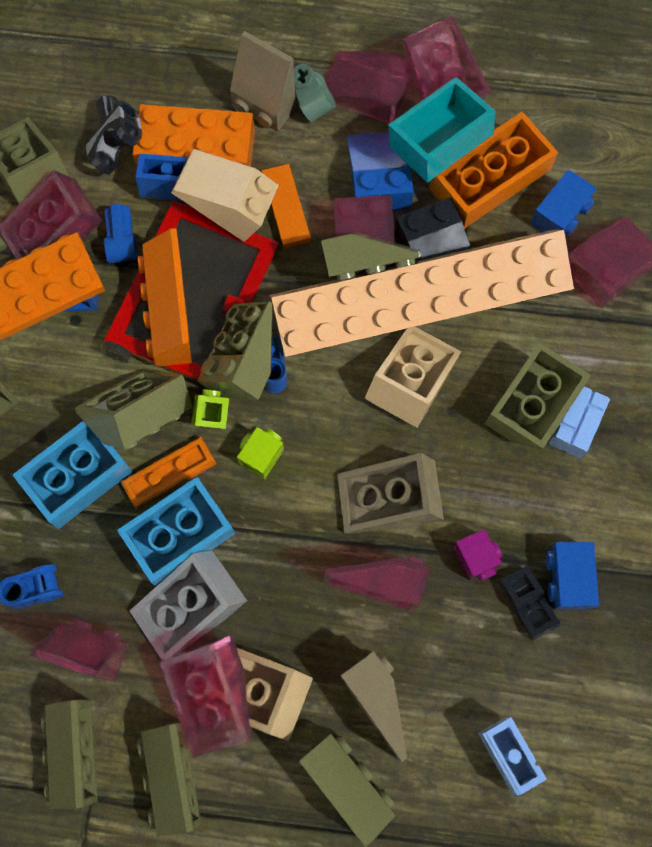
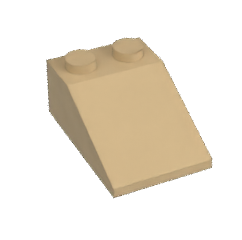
M193 149L171 193L244 242L262 226L279 185L256 168Z
M415 326L407 328L375 374L365 399L418 428L460 356L461 351Z
M218 641L194 702L267 734L289 741L313 678L292 668Z

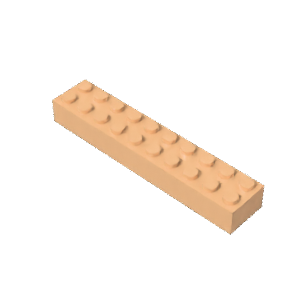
M549 230L419 260L415 264L405 267H389L385 271L377 273H363L345 280L338 281L337 279L269 296L283 353L287 357L572 290L574 287L564 230Z

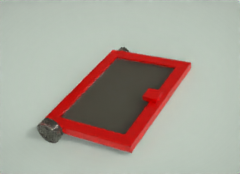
M173 200L156 236L169 229H177L192 363L160 367L198 381L201 367L208 359L214 347V339L223 328L228 310L233 304L253 303L277 251L279 242L257 233H253L243 242L183 200L180 202ZM139 270L104 339L101 352L121 363H128L131 355L155 364L154 357H148L146 339H152L151 329H145L143 311H149L148 301H142L141 283H146L145 273L140 274Z

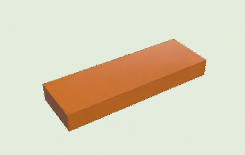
M285 164L262 170L264 175L279 185L271 202V207L283 249L310 243V233L290 165Z
M199 437L122 480L121 483L134 507L138 509L216 465V461L202 437Z

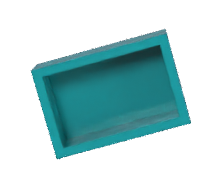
M455 77L388 125L390 148L428 183L494 134L496 111Z

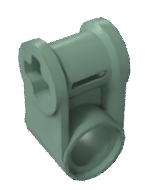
M307 64L297 65L294 68L295 93L303 114L310 122H314L335 108L336 103L321 74L314 72Z

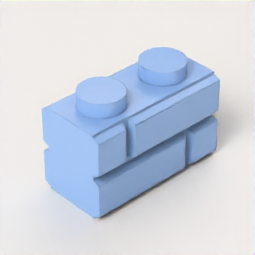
M583 387L549 439V445L564 450L566 453L577 458H582L587 453L610 401L609 397Z
M505 717L478 733L511 794L519 796L546 780L540 766L535 765L536 759L511 717Z

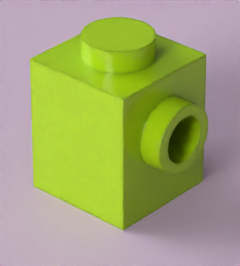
M203 389L202 395L194 394L191 424L194 426L226 429L229 398L220 397L221 391Z
M256 427L253 434L247 433L240 444V449L242 450L237 456L239 465L265 480L284 451L283 442L280 441L282 438L268 428L263 431Z

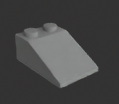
M210 550L193 553L130 610V613L163 663H165L226 620L247 602V599L214 552Z

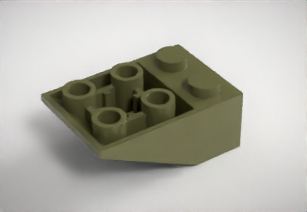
M358 232L321 240L329 277L337 275L338 281L353 278L355 275H358L357 271L363 269L367 270V274L385 271L386 264L395 262L397 268L413 265L416 262L415 258L420 257L419 249Z
M270 301L233 304L226 314V321L221 332L214 339V347L208 359L201 367L198 383L209 390L221 391L220 397L259 400L271 373L272 303Z

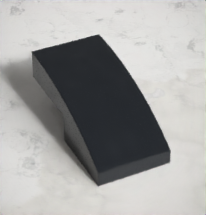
M528 565L500 579V583L514 611L532 641L560 627V621L546 601L544 590Z

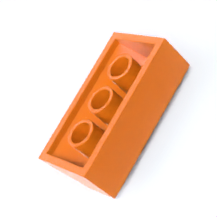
M172 228L142 244L143 255L138 256L140 274L145 273L146 283H141L142 301H148L149 311H143L145 329H151L152 339H146L148 357H154L156 367L192 363L177 229Z

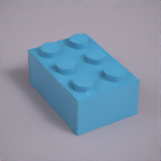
M82 421L15 472L13 476L48 522L57 529H60L133 471L113 446L105 445L89 426Z
M198 477L117 530L150 582L155 586H158L193 553L213 550L235 535L233 528Z

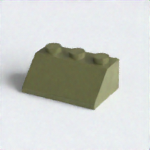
M539 342L484 424L510 441L543 450L591 375Z
M143 369L75 407V410L105 445L126 450L136 446L137 441L143 437L160 431V427L166 423L180 419L184 412L192 408L183 374Z
M71 700L45 705V713L41 715L42 732L46 733L47 747L43 748L42 753L44 767H48L49 780L44 785L45 801L50 802V810L82 808L97 803L92 701Z
M185 723L171 724L141 732L142 739L138 740V752L140 759H145L147 773L143 774V785L145 793L151 794L152 808L148 809L151 829L156 828L157 836L194 831L201 825V818Z
M330 733L302 757L299 762L359 840L367 847L395 817L391 810L395 803L383 788L378 792L369 782L373 775L361 761L355 765L348 754L352 749L343 737L339 735L334 738Z

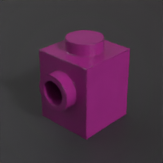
M485 529L457 541L453 546L469 581L478 577L481 582L496 575L495 569L502 564L500 560L503 557L501 549L495 540H490Z

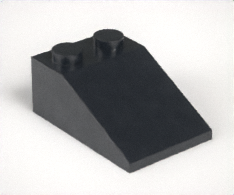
M451 198L398 216L396 219L395 234L399 243L420 250V257L415 258V261L471 249L463 223Z

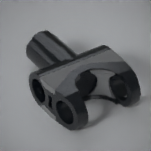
M112 95L101 96L97 100L96 111L99 126L85 143L91 164L107 175H110L115 170L122 147L126 143L135 146L142 138L141 121L137 111L130 104L119 101Z

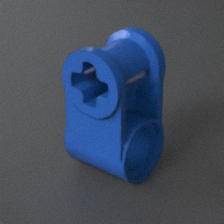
M278 333L271 337V372H277L281 376L275 380L268 379L264 387L267 392L272 394L283 391L288 383L284 353Z
M55 564L40 566L29 572L2 580L0 582V602L13 609H22L63 597V590H59L55 576L57 566ZM15 586H20V597L15 601H10L8 598L9 591Z

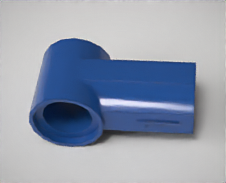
M121 204L110 205L109 208L105 209L107 237L104 238V247L108 263L138 260V249L132 230L129 206Z

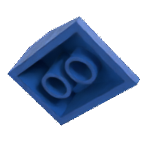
M389 132L347 135L355 213L410 209L414 193L411 167L390 148Z

